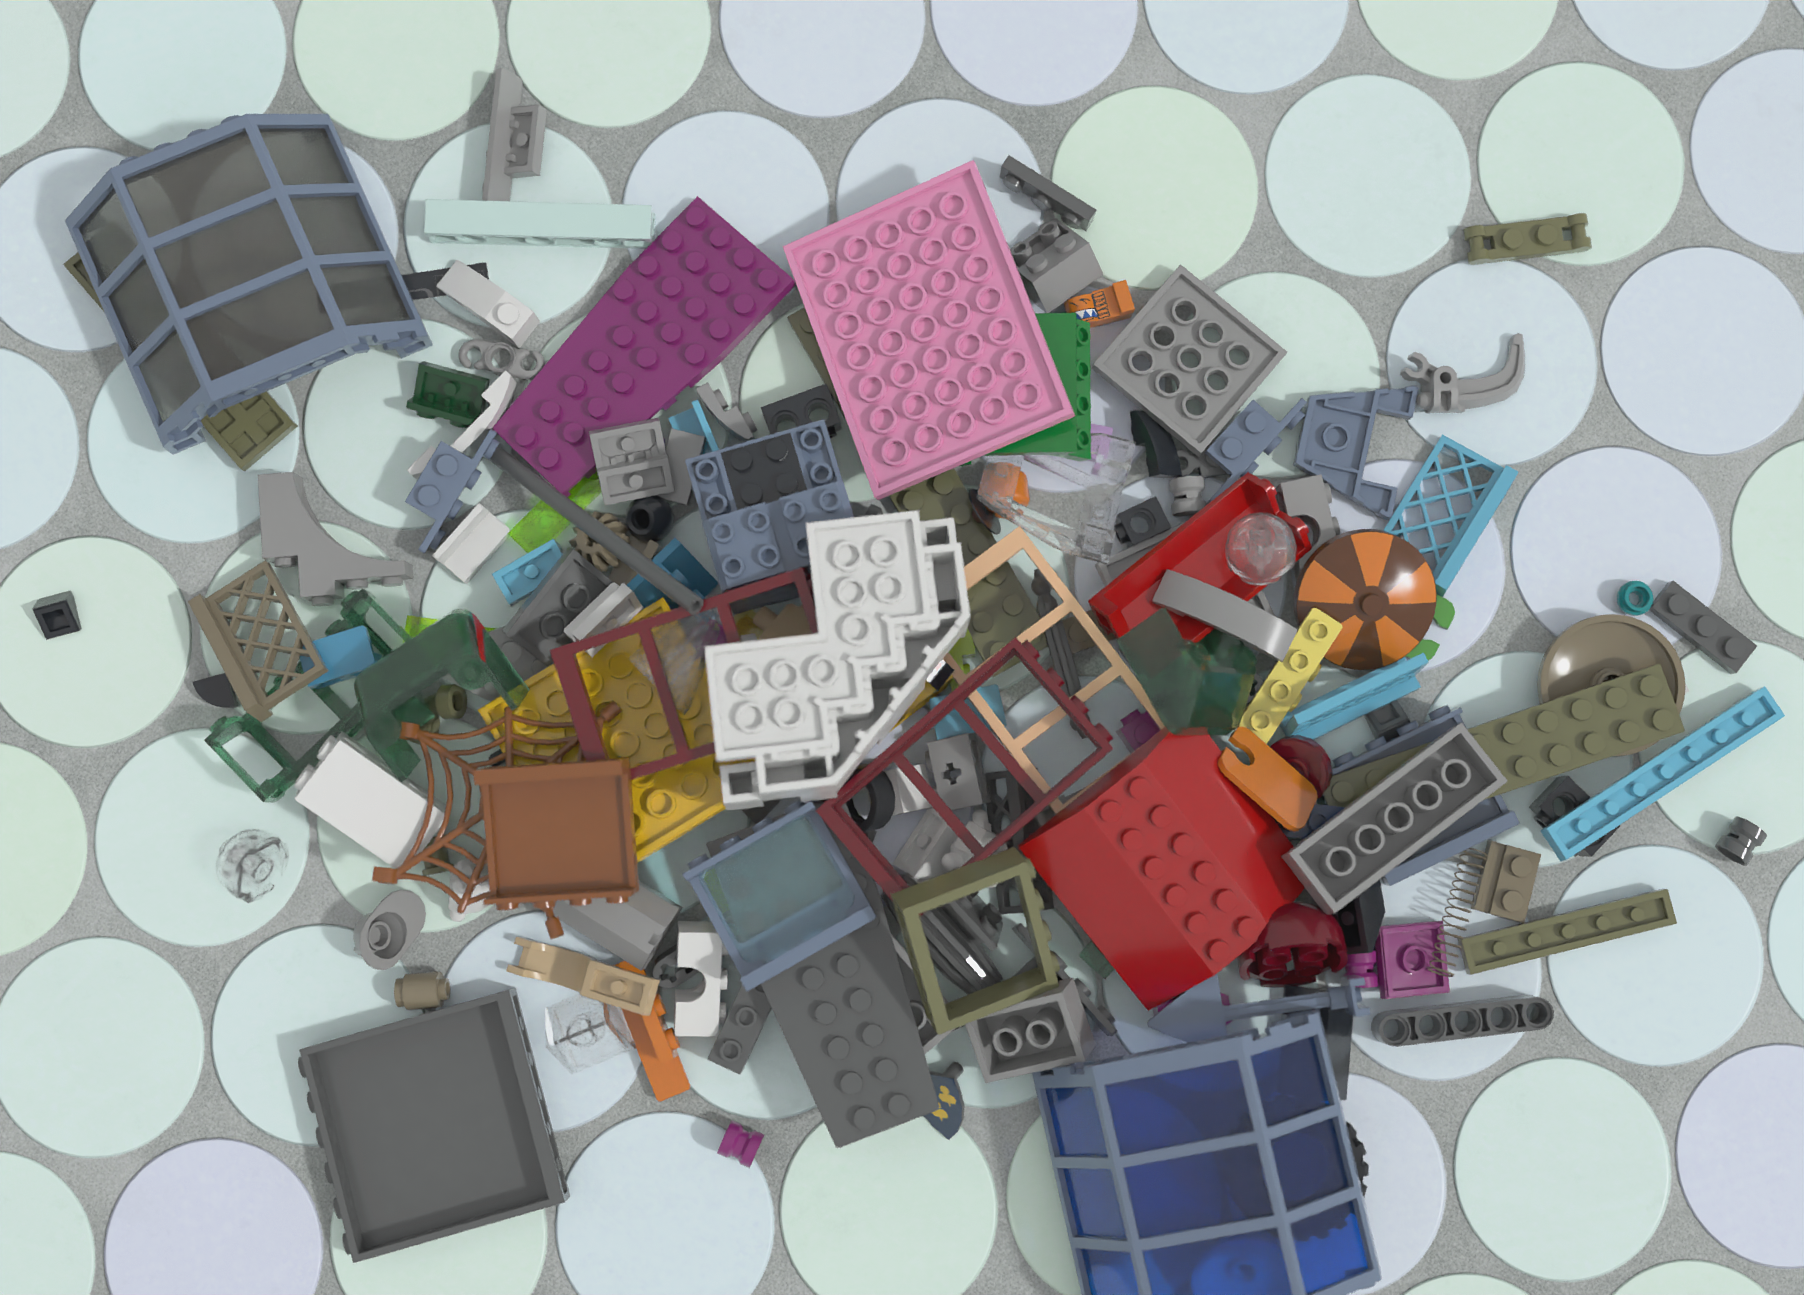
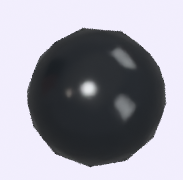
M658 495L635 499L631 501L626 509L625 523L630 534L638 540L657 542L667 536L672 529L674 513L670 504Z

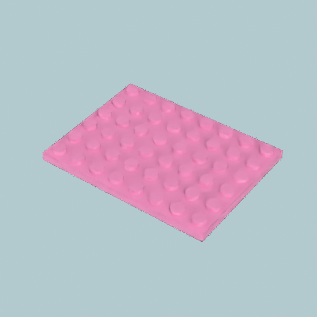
M974 160L783 246L870 487L877 500L1075 417Z

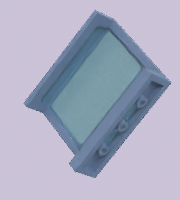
M799 800L783 809L786 816L775 822L772 821L771 817L759 822L752 827L754 834L742 841L739 835L729 839L719 846L722 852L710 859L707 854L699 856L687 864L690 870L682 874L684 879L690 882L741 975L740 980L746 991L753 989L877 918L823 819L815 811L817 808L812 801L805 804Z

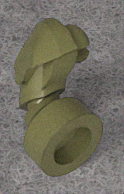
M456 684L441 685L437 693L424 698L422 703L414 709L407 723L418 724L421 730L439 733V715L443 719H460L464 716L467 709L465 689ZM409 740L412 743L420 745L419 740Z

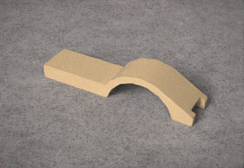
M522 937L515 938L514 944L523 946L519 965L508 964L507 972L561 985L579 992L581 996L634 1013L650 1016L660 980L598 961L572 950Z

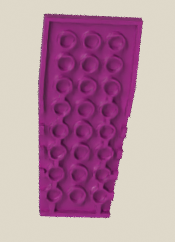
M697 196L625 269L493 426V430L498 432L497 434L554 488L568 497L571 495L569 490L584 477L589 479L597 472L589 431L648 420L662 408L666 411L677 401L675 397L687 386L692 388L723 361L796 286V283L792 277Z

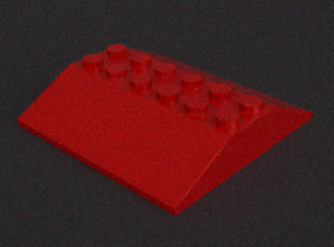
M1186 709L1017 846L1025 857L1031 860L1036 871L1147 1011L1215 976L1257 941L1271 915L1279 907L1293 903L1305 888L1281 857L1294 846L1269 813L1221 772L1218 760L1222 751L1190 709Z

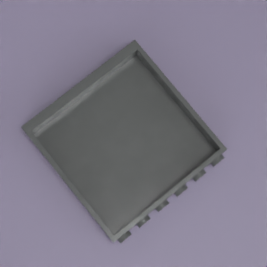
M516 988L300 1049L301 1057L298 1058V1067L301 1076L307 1078L310 1092H307V1103L310 1111L316 1114L319 1126L316 1127V1139L319 1147L325 1150L327 1158L324 1166L325 1175L330 1184L333 1183L336 1194V1198L333 1201L334 1211L337 1218L343 1221L345 1233L342 1236L343 1246L347 1255L351 1254L353 1263L565 1203L570 1198Z

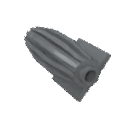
M908 872L901 875L910 887L920 883ZM979 891L928 910L920 917L933 965L944 977L967 995L1003 980L1000 972L981 944L984 943L991 951L997 948L1003 927L1002 916L991 903L986 904L977 895ZM883 892L881 898L899 924L893 901Z

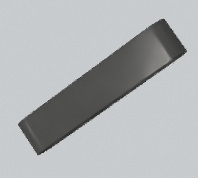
M1533 995L1509 996L1383 1011L1373 1018L1371 1031L1373 1036L1384 1044L1396 1047L1541 1030L1547 1028L1552 1023L1554 1010L1552 1005L1541 997ZM1535 1003L1538 1006L1539 1014L1535 1020L1529 1021L1526 1010L1530 1004ZM1500 1007L1504 1013L1503 1020L1499 1025L1494 1026L1491 1021V1013L1495 1008ZM1465 1011L1468 1015V1024L1465 1028L1458 1030L1455 1025V1018L1459 1012ZM1430 1015L1433 1020V1027L1430 1032L1423 1034L1419 1028L1420 1020L1424 1016ZM1394 1019L1397 1022L1398 1031L1393 1037L1387 1038L1383 1031L1384 1025L1387 1021Z

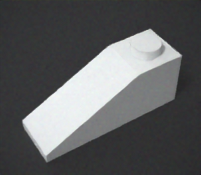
M458 259L436 286L519 349L540 323L538 317L531 309Z

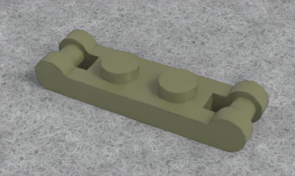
M1578 213L1567 217L1491 226L1476 225L1465 228V241H1468L1470 246V252L1467 253L1468 264L1478 265L1579 253L1590 250L1592 248L1591 238L1586 236L1585 227L1588 225L1587 214ZM1571 230L1572 240L1564 241L1562 231ZM1490 239L1491 249H1484L1483 240Z

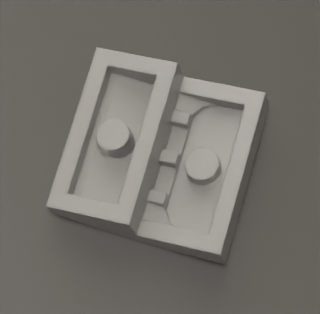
M659 418L589 431L604 505L674 492Z

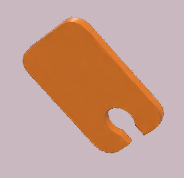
M1238 727L1231 733L1228 741L1248 755L1250 765L1248 766L1240 762L1235 753L1226 747L1222 750L1218 760L1221 772L1285 828L1293 832L1299 831L1305 826L1317 801L1318 795L1315 787L1246 727Z

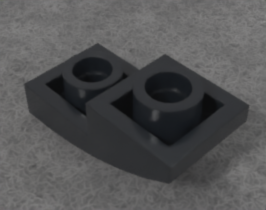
M1130 411L1131 433L1134 446H1145L1149 477L1175 478L1182 476L1178 453L1171 434L1144 411Z

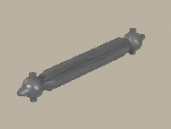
M1035 569L1031 589L1038 596L1037 610L1040 619H1042L1058 607V603L1050 594L1052 590L1051 585L1041 572ZM1061 619L1045 631L1044 634L1054 670L1065 682L1060 688L1070 698L1082 688ZM1086 713L1085 716H1086V717L1088 718V720L1090 721V717H1089V715ZM1070 718L1071 728L1077 731L1082 739L1087 738Z

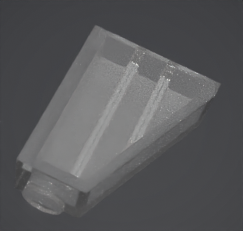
M713 609L662 625L653 634L677 709L683 715L690 710L707 666L705 647L715 646L720 633V628L715 621L718 615ZM641 645L628 659L655 686L643 646Z

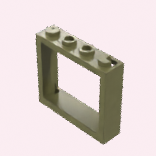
M1014 847L991 855L985 860L973 862L891 894L925 1015L937 1035L1059 987L1056 972L1060 970L1059 963L1048 945V941L1052 940V935L1046 921L1042 920L1040 910L1044 909V904L1038 890L1034 889L1032 879L1036 877L1031 860L1029 858L1024 859ZM1014 877L1038 967L944 1004L919 914Z

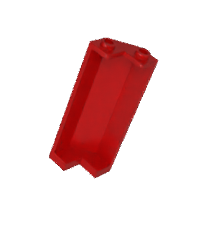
M1247 472L1088 600L1101 628L1107 635L1111 633L1115 635L1116 639L1126 649L1122 652L1124 656L1149 678H1155L1215 629L1187 615L1184 617L1152 603V599L1167 569L1212 585L1248 602L1312 549L1307 536L1309 533L1308 527L1300 518H1292L1280 510L1275 495H1277L1276 489L1267 479L1263 478L1261 480Z

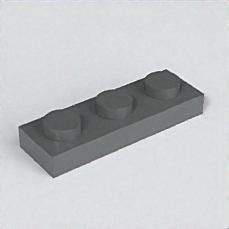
M1008 155L1000 171V178L1003 179V184L1016 193L1022 191L1029 195L1036 206L1045 211L1051 209L1061 215V220L1071 228L1078 229L1080 227L1087 231L1094 220L1095 208Z
M1670 581L1665 585L1649 609L1650 612L1730 674L1737 673L1757 647L1755 643L1675 581Z

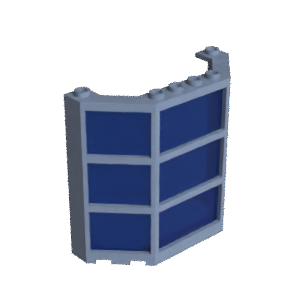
M1319 1008L1282 1015L1281 1020L1272 1022L1271 1026L1266 1027L1265 1033L1259 1034L1258 1028H1253L1229 1035L1102 1060L1083 1062V1069H1076L1075 1064L1032 1073L1081 1295H1348L1357 1290L1371 1288L1376 1285V1282L1382 1280L1380 1263Z

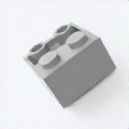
M1057 218L1043 224L1037 232L1024 241L1016 243L1010 249L1028 297L1046 313H1050L1103 275L1089 242Z

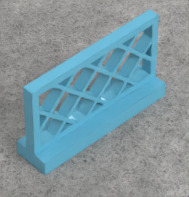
M1442 434L1383 531L1397 536L1402 535L1403 539L1409 542L1407 533L1427 530L1431 547L1419 549L1418 551L1422 555L1433 552L1437 565L1432 572L1435 579L1436 592L1443 597L1519 472L1507 465L1503 468ZM1443 447L1457 453L1460 465L1441 470L1438 455ZM1464 458L1470 460L1471 462H1470V463H1465V459H1464ZM1434 463L1436 471L1428 473ZM1481 466L1493 473L1488 483L1472 487L1467 469ZM1462 471L1467 488L1448 493L1443 475ZM1438 477L1442 494L1423 499L1420 488L1422 481ZM1482 491L1476 500L1474 492ZM1416 492L1418 500L1410 502ZM1469 494L1472 504L1470 512L1454 516L1450 498ZM1444 500L1449 517L1430 522L1425 504ZM1420 506L1424 524L1405 528L1402 517L1404 510ZM1464 520V522L1458 530L1456 521ZM1398 522L1400 529L1392 531L1396 523ZM1451 523L1454 533L1453 540L1436 545L1432 527ZM1447 549L1440 559L1438 551Z
M1424 653L1409 660L1403 657L1395 663L1378 668L1295 708L1292 712H1287L1280 726L1285 736L1300 735L1313 740L1320 738L1370 712L1419 690L1421 686L1415 676L1429 661Z

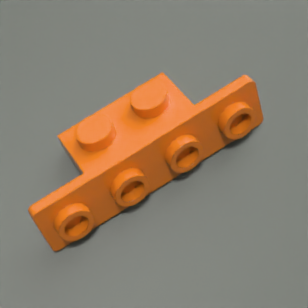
M626 961L613 965L647 976L645 969L641 971ZM658 993L655 996L650 1016L621 1008L657 1101H663L689 1090L691 1085L677 1052V1048H680L678 1037L674 1034L673 1027L669 1029L663 1016L667 1014L660 994Z

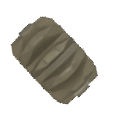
M593 512L592 516L627 543H631L630 538L625 535L628 528L611 513ZM572 527L577 536L568 542L581 556L601 572H607L609 564L613 567H619L616 556L579 528Z

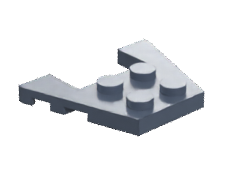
M1408 386L1401 389L1389 390L1386 388L1369 392H1344L1309 396L1307 398L1305 416L1302 421L1293 466L1310 476L1322 474L1323 483H1328L1330 488L1382 519H1391L1398 488L1362 479L1376 413L1410 420L1413 417L1419 387Z

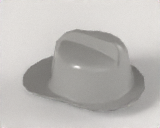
M409 890L392 892L379 903L373 912L364 915L357 922L353 935L354 951L361 955L367 965L376 970H386L393 967L401 959L424 927L426 912L421 898Z

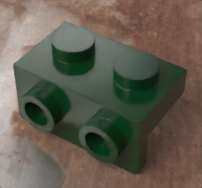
M422 361L418 366L414 396L407 400L406 408L416 411V414L423 418L435 419L440 417L450 420L449 423L453 426L468 428L485 410L486 400L481 395L489 388L490 379Z

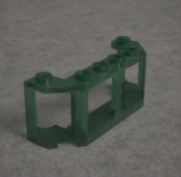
M362 588L359 592L357 590L351 592L341 602L343 608L340 615L344 619H338L325 630L324 634L327 637L358 626H365L371 643L392 664L390 666L392 670L365 695L372 707H369L370 722L414 679L417 673L413 669L420 662L426 660L429 651L421 643L415 641L375 600L376 597L371 592ZM370 607L407 643L399 651L400 656L367 623L366 614ZM301 661L297 663L294 673H304ZM277 676L274 679L273 684L275 686L267 692L268 696L280 688L283 677ZM330 686L321 689L310 687L340 720L298 761L263 727L262 722L247 712L242 717L233 716L228 718L223 716L210 727L209 731L211 734L204 741L262 802L275 803L284 797L285 792L296 783V779L308 764L313 767L316 766L320 760L316 757L318 751L330 735L337 738L341 732H344L353 738L363 729L359 702L351 709ZM248 732L283 769L276 776L266 779L259 785L222 745L238 735Z

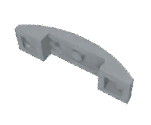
M1168 569L1152 599V603L1184 617L1187 615L1249 644V648L1280 662H1283L1298 630L1278 617L1239 597Z

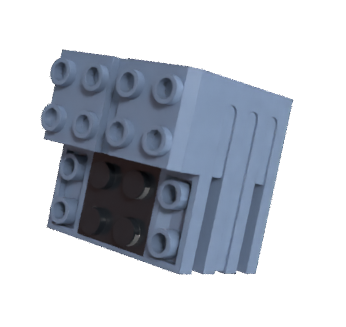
M824 419L685 460L722 593L801 567H807L810 574L811 564L806 523L854 518ZM793 582L729 604L733 614L736 615L800 596L796 584Z

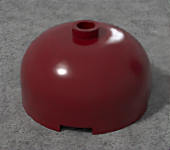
M1293 902L1279 907L1271 915L1257 941L1237 957L1239 974L1244 981L1251 978L1259 979L1260 986L1274 988L1284 987V985L1300 986L1317 982V975L1330 969L1331 972L1337 973L1348 962L1343 931L1337 920L1331 914L1326 915L1320 907L1304 902ZM1293 959L1294 969L1288 971L1286 963Z

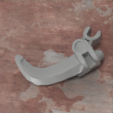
M1518 333L1510 338V347L1505 366L1495 375L1478 379H1458L1457 373L1453 368L1449 366L1437 368L1428 363L1422 354L1416 352L1410 354L1407 360L1416 364L1417 372L1406 367L1401 370L1400 375L1405 380L1417 381L1421 384V393L1417 395L1416 404L1424 409L1425 413H1463L1465 409L1501 402L1517 392L1524 378L1525 350L1523 335Z

